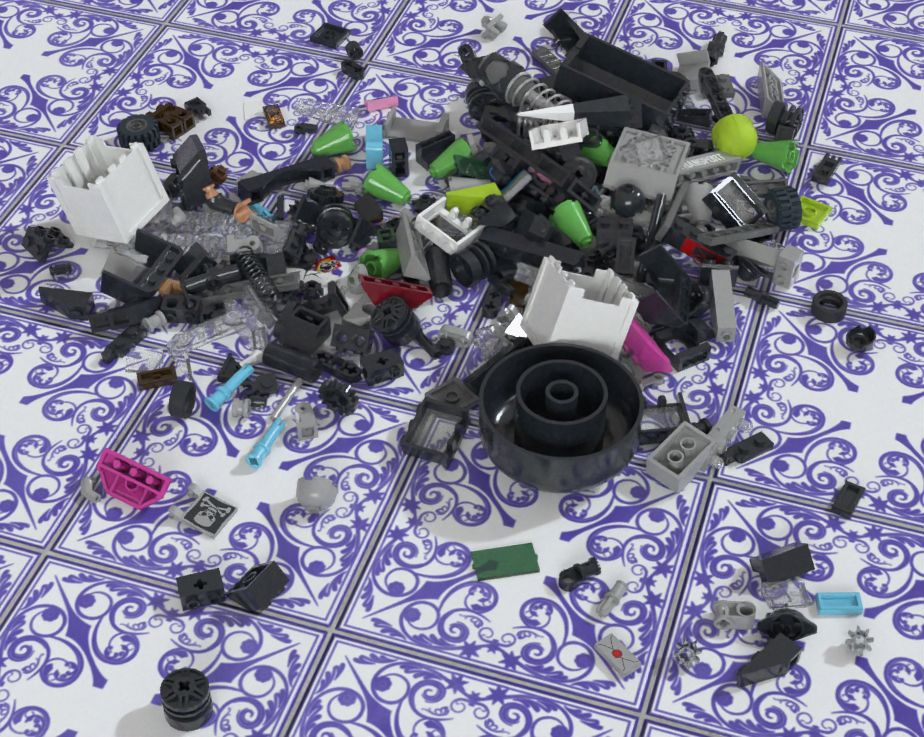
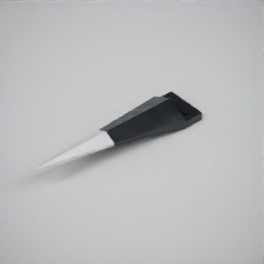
M626 94L521 112L516 115L559 121L586 118L587 124L638 129L642 128L641 94Z

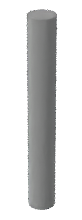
M297 378L271 414V421L274 422L275 418H279L303 383L301 378Z

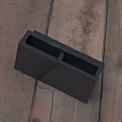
M448 130L416 144V162L429 171V165L455 141V134Z
M794 542L749 559L752 571L759 572L763 586H772L815 570L807 543Z

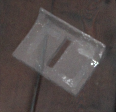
M804 579L761 583V595L769 609L805 608L813 605V601L806 591Z

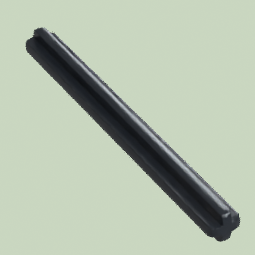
M658 193L656 196L642 253L655 246V235L659 229L666 203V195L664 193ZM641 263L638 266L636 282L645 283L647 270Z

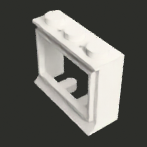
M586 118L537 126L529 130L532 150L583 142V137L589 135Z
M442 197L417 215L414 228L445 252L452 255L476 241L482 234L484 225H480L474 230L471 229L472 218L467 217L463 222L457 218L459 209L454 207L449 213L444 209L447 198ZM440 215L466 234V236L456 242L429 221Z

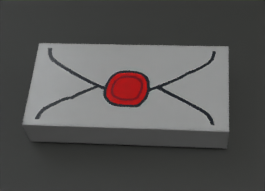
M612 633L595 643L594 649L623 678L641 667V662Z

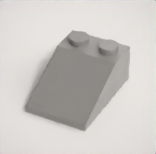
M684 421L646 458V473L679 494L692 481L717 445V441Z

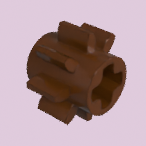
M221 164L213 165L209 169L211 183L214 185H222L228 177L225 172L227 169Z

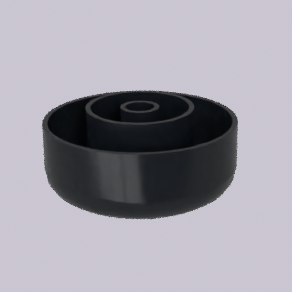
M545 343L522 348L498 361L489 370L482 382L479 393V435L482 446L490 461L502 473L528 488L549 493H576L593 489L615 478L633 459L641 435L644 411L642 390L633 374L623 364L596 349L569 343Z

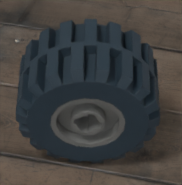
M134 114L122 119L116 127L121 148L130 149L129 143L137 142L143 143L147 152H151L161 142L157 120L154 117H150V115Z
M785 186L769 189L764 199V205L769 210L765 213L767 222L780 227L779 232L797 229L802 220V205L795 188Z

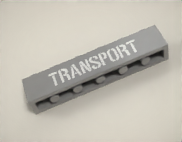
M719 150L686 158L676 187H679L684 180L690 184L729 175L734 171L737 173L742 157Z

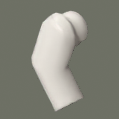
M254 350L252 355L239 364L242 367L245 363H248V366L261 363L263 353L260 350Z

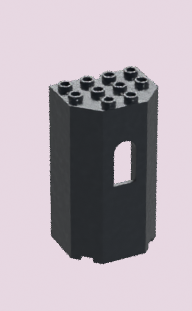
M585 32L576 43L573 51H570L560 64L553 90H555L556 94H561L564 99L570 100L573 103L626 94H641L642 128L636 130L645 131L653 123L660 126L668 134L669 128L673 127L675 123L674 117L676 118L679 110L682 109L685 103L684 97L687 96L690 90L688 87L690 80Z

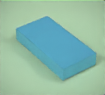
M859 592L815 594L818 615L863 614L864 609Z

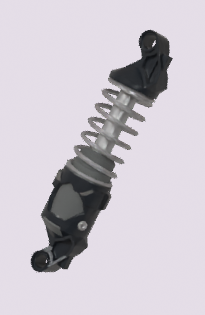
M463 44L458 49V54L462 61L459 68L469 76L473 83L484 86L492 92L494 97L502 102L512 103L513 107L520 106L521 112L531 111L532 106L539 110L556 107L560 104L565 105V102L572 104V101L564 100L561 94H556L552 88L548 89L547 85L540 83L537 78H532L531 74L526 72L524 67L516 61H510L497 52L477 57L469 44ZM540 86H543L545 90L540 92ZM550 91L553 93V96L548 98V92ZM557 97L561 98L562 101L556 104ZM530 103L529 107L522 109V106ZM536 118L537 123L544 122V125H547L548 119L539 120ZM555 120L553 123H559V122H565V121ZM589 128V135L583 137V142H578L580 150L583 147L598 148L601 146L602 137L595 128Z

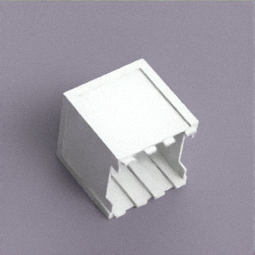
M90 135L85 140L86 143L81 147L78 146L73 151L74 154L71 157L68 156L59 168H55L50 173L47 180L75 234L128 244L136 235V230L138 228L142 229L169 201L168 195L143 143H129L130 149L107 146L103 138Z
M551 255L549 258L544 257L519 326L533 345L545 343L577 344L596 349L617 360L639 304L635 294L627 290L628 287L624 283L621 284L622 280L614 276V271L611 268H608V270L596 269L594 276L590 277L563 271L560 265L561 261L556 260Z

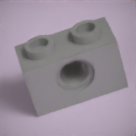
M789 244L786 245L777 258L773 279L774 284L788 290L799 278L804 250Z

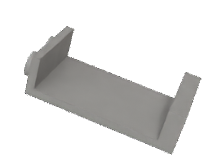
M707 49L677 53L680 65L677 72L685 75L690 80L688 95L701 93L702 83H700L698 77L699 69L702 67L709 68L711 63Z
M392 106L391 111L387 113V120L383 122L385 138L405 137L406 141L423 142L448 131L449 113H443L439 123L396 117V106Z

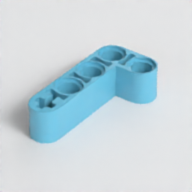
M366 125V169H377L375 167L376 164L380 163L383 165L382 125Z

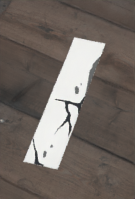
M286 266V273L299 271L300 280H303L304 283L315 280L321 283V286L328 287V282L335 281L337 283L339 277L338 275Z

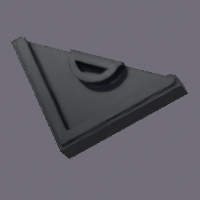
M232 353L228 354L217 376V382L226 383L241 368L240 364L233 358Z

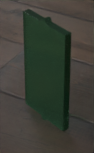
M454 154V165L457 168L458 174L489 180L484 174L489 164L488 162Z
M532 542L471 551L472 569H475L477 581L540 572L537 561L538 555L535 554Z

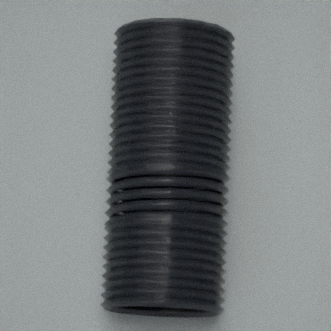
M439 246L428 249L425 254L431 278L429 280V287L434 297L445 298L453 291L449 258L447 252Z
M270 342L265 347L262 355L264 365L310 383H315L320 378L323 370L322 360L275 342Z

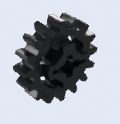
M319 185V187L311 188L307 191V197L322 206L331 203L340 204L344 201L343 191H338L334 186Z
M328 379L322 383L318 390V398L323 399L321 403L326 404L327 409L332 410L333 413L339 412L341 416L344 413L347 416L350 413L353 414L360 404L358 402L359 397L355 396L356 391H351V386H347L344 381L339 383L337 379H334V381Z

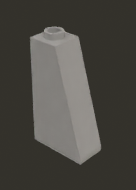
M711 270L709 289L712 292V302L709 310L715 333V341L734 342L737 327L730 270Z

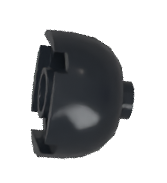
M630 183L616 187L610 197L609 205L611 211L613 209L615 214L623 217H634L638 212L640 214L643 213L645 209L643 191Z

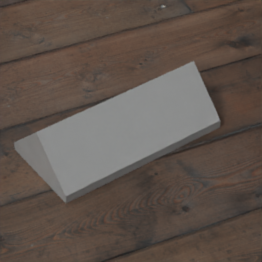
M762 61L759 65L757 87L761 117L767 118L776 100L785 101L782 81Z
M404 214L395 233L403 276L429 281L431 278L422 240L408 216Z

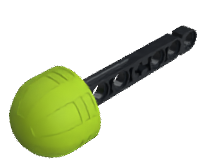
M707 67L700 68L698 73L699 81L702 83L701 86L717 119V123L711 133L716 150H723L726 153L740 156L742 159L750 156L755 150L758 139L752 121L743 114L733 113L712 69Z

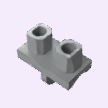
M501 13L494 19L489 16H484L481 19L482 27L486 29L482 34L484 39L489 36L495 40L500 32L503 33L506 30L508 24L502 21L504 16Z

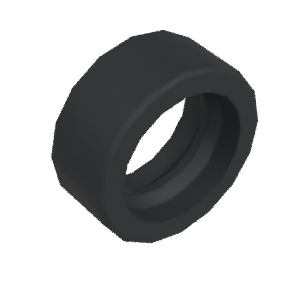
M823 290L814 295L811 313L816 319L824 323H837L845 317L848 301L839 292ZM820 304H832L839 309H826Z
M177 380L174 383L169 397V413L171 416L185 419L190 417L196 400V386L194 382Z

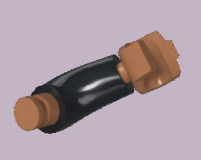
M214 184L202 188L206 192L204 202L211 210L233 215L241 223L250 221V213L259 214L251 211L247 206L251 202L250 198L239 203L223 196L222 193H218L216 189L214 190Z

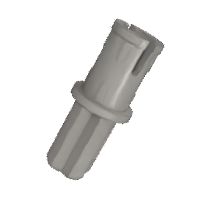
M617 580L612 589L604 594L603 601L596 608L598 616L607 617L612 609L620 604L621 597L628 590L625 582Z

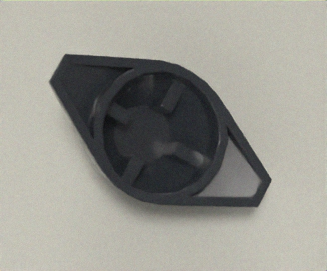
M782 608L767 613L764 619L757 622V630L773 638L782 633L790 640L796 641L816 634L817 625L795 609Z

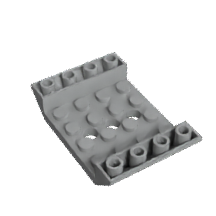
M624 127L610 159L603 187L615 190L620 185L630 183L640 188L646 199L656 200L658 193H664L666 195V203L671 204L678 177L684 161L688 158L691 143Z

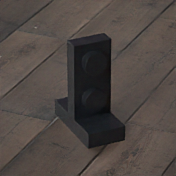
M335 281L327 283L328 295L300 305L322 315L337 310L342 318L350 311V306Z

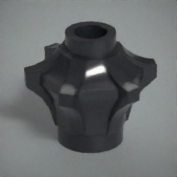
M428 194L420 195L419 199L412 200V205L415 207L414 211L420 214L434 204L436 198H430Z

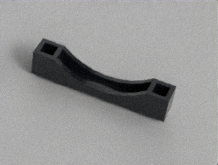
M322 155L238 181V197L242 200L250 198L251 202L247 204L250 206L264 201L277 188L293 183L305 182L309 177L322 182L334 179L336 164L326 155Z

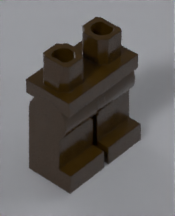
M171 102L165 105L159 104L155 112L149 111L145 114L154 117L157 120L159 132L162 131L168 134L169 139L173 141L196 126L193 112L175 105L173 106Z

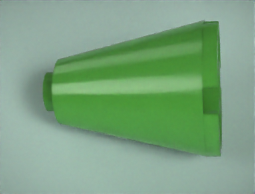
M342 120L311 143L312 147L309 148L313 157L352 152L357 150V145H353L352 141L355 140L348 124H345V120Z
M599 133L602 137L601 146L598 148L583 147L581 150L582 154L579 156L588 158L596 165L608 167L609 159H611L615 149Z
M462 138L456 139L429 165L430 175L436 179L443 178L455 170L460 161L472 158L470 154L472 150L467 142Z
M795 140L757 142L755 150L751 155L754 159L784 173H792L790 170L796 168L799 159V150L796 148V145L799 146V143Z
M376 164L375 167L377 169L375 171L371 170L363 184L365 190H363V193L369 192L372 197L398 205L408 204L412 197L410 195L411 191L384 165Z
M567 200L554 209V215L550 214L549 221L556 223V227L579 248L590 247L594 237L580 203L577 200L575 202Z
M397 247L366 250L358 260V264L366 266L369 276L388 279L401 268Z

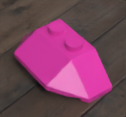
M633 317L622 346L626 354L630 353L632 355L631 359L636 366L640 365L643 371L671 373L673 370L670 360L636 318Z
M106 447L96 464L106 494L138 510H143L163 499L173 480Z

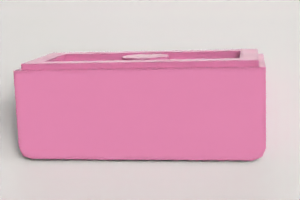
M392 95L363 102L368 112L398 106V96Z

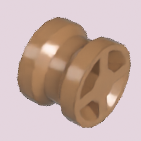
M346 154L341 155L340 158L335 157L332 159L336 164L335 172L337 174L342 173L344 170H351V162Z

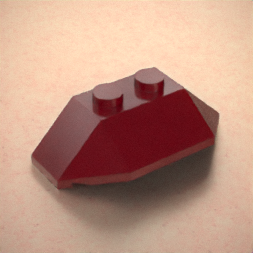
M358 274L362 288L375 306L386 298L399 297L412 310L433 296L429 286Z

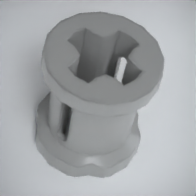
M157 310L151 317L143 318L142 324L146 331L153 333L155 328L161 325L165 326L167 320L164 314Z

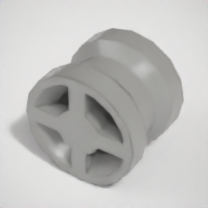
M234 398L232 402V417L243 416L244 418H249L251 399L240 400L239 398Z

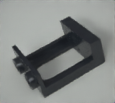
M666 326L654 331L653 340L667 356L672 367L677 372L709 360L711 345L708 342L699 344L686 331V326L682 328ZM670 340H678L688 349L674 355L666 346V343Z

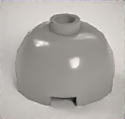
M313 476L312 480H305L304 477H301L297 481L296 497L298 502L307 508L308 512L319 513L333 505L337 496L338 485L333 486L332 480L323 477Z

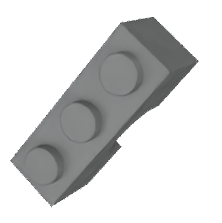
M366 292L363 293L357 303H354L352 309L343 316V325L368 330L372 329L371 315L376 306L372 303Z

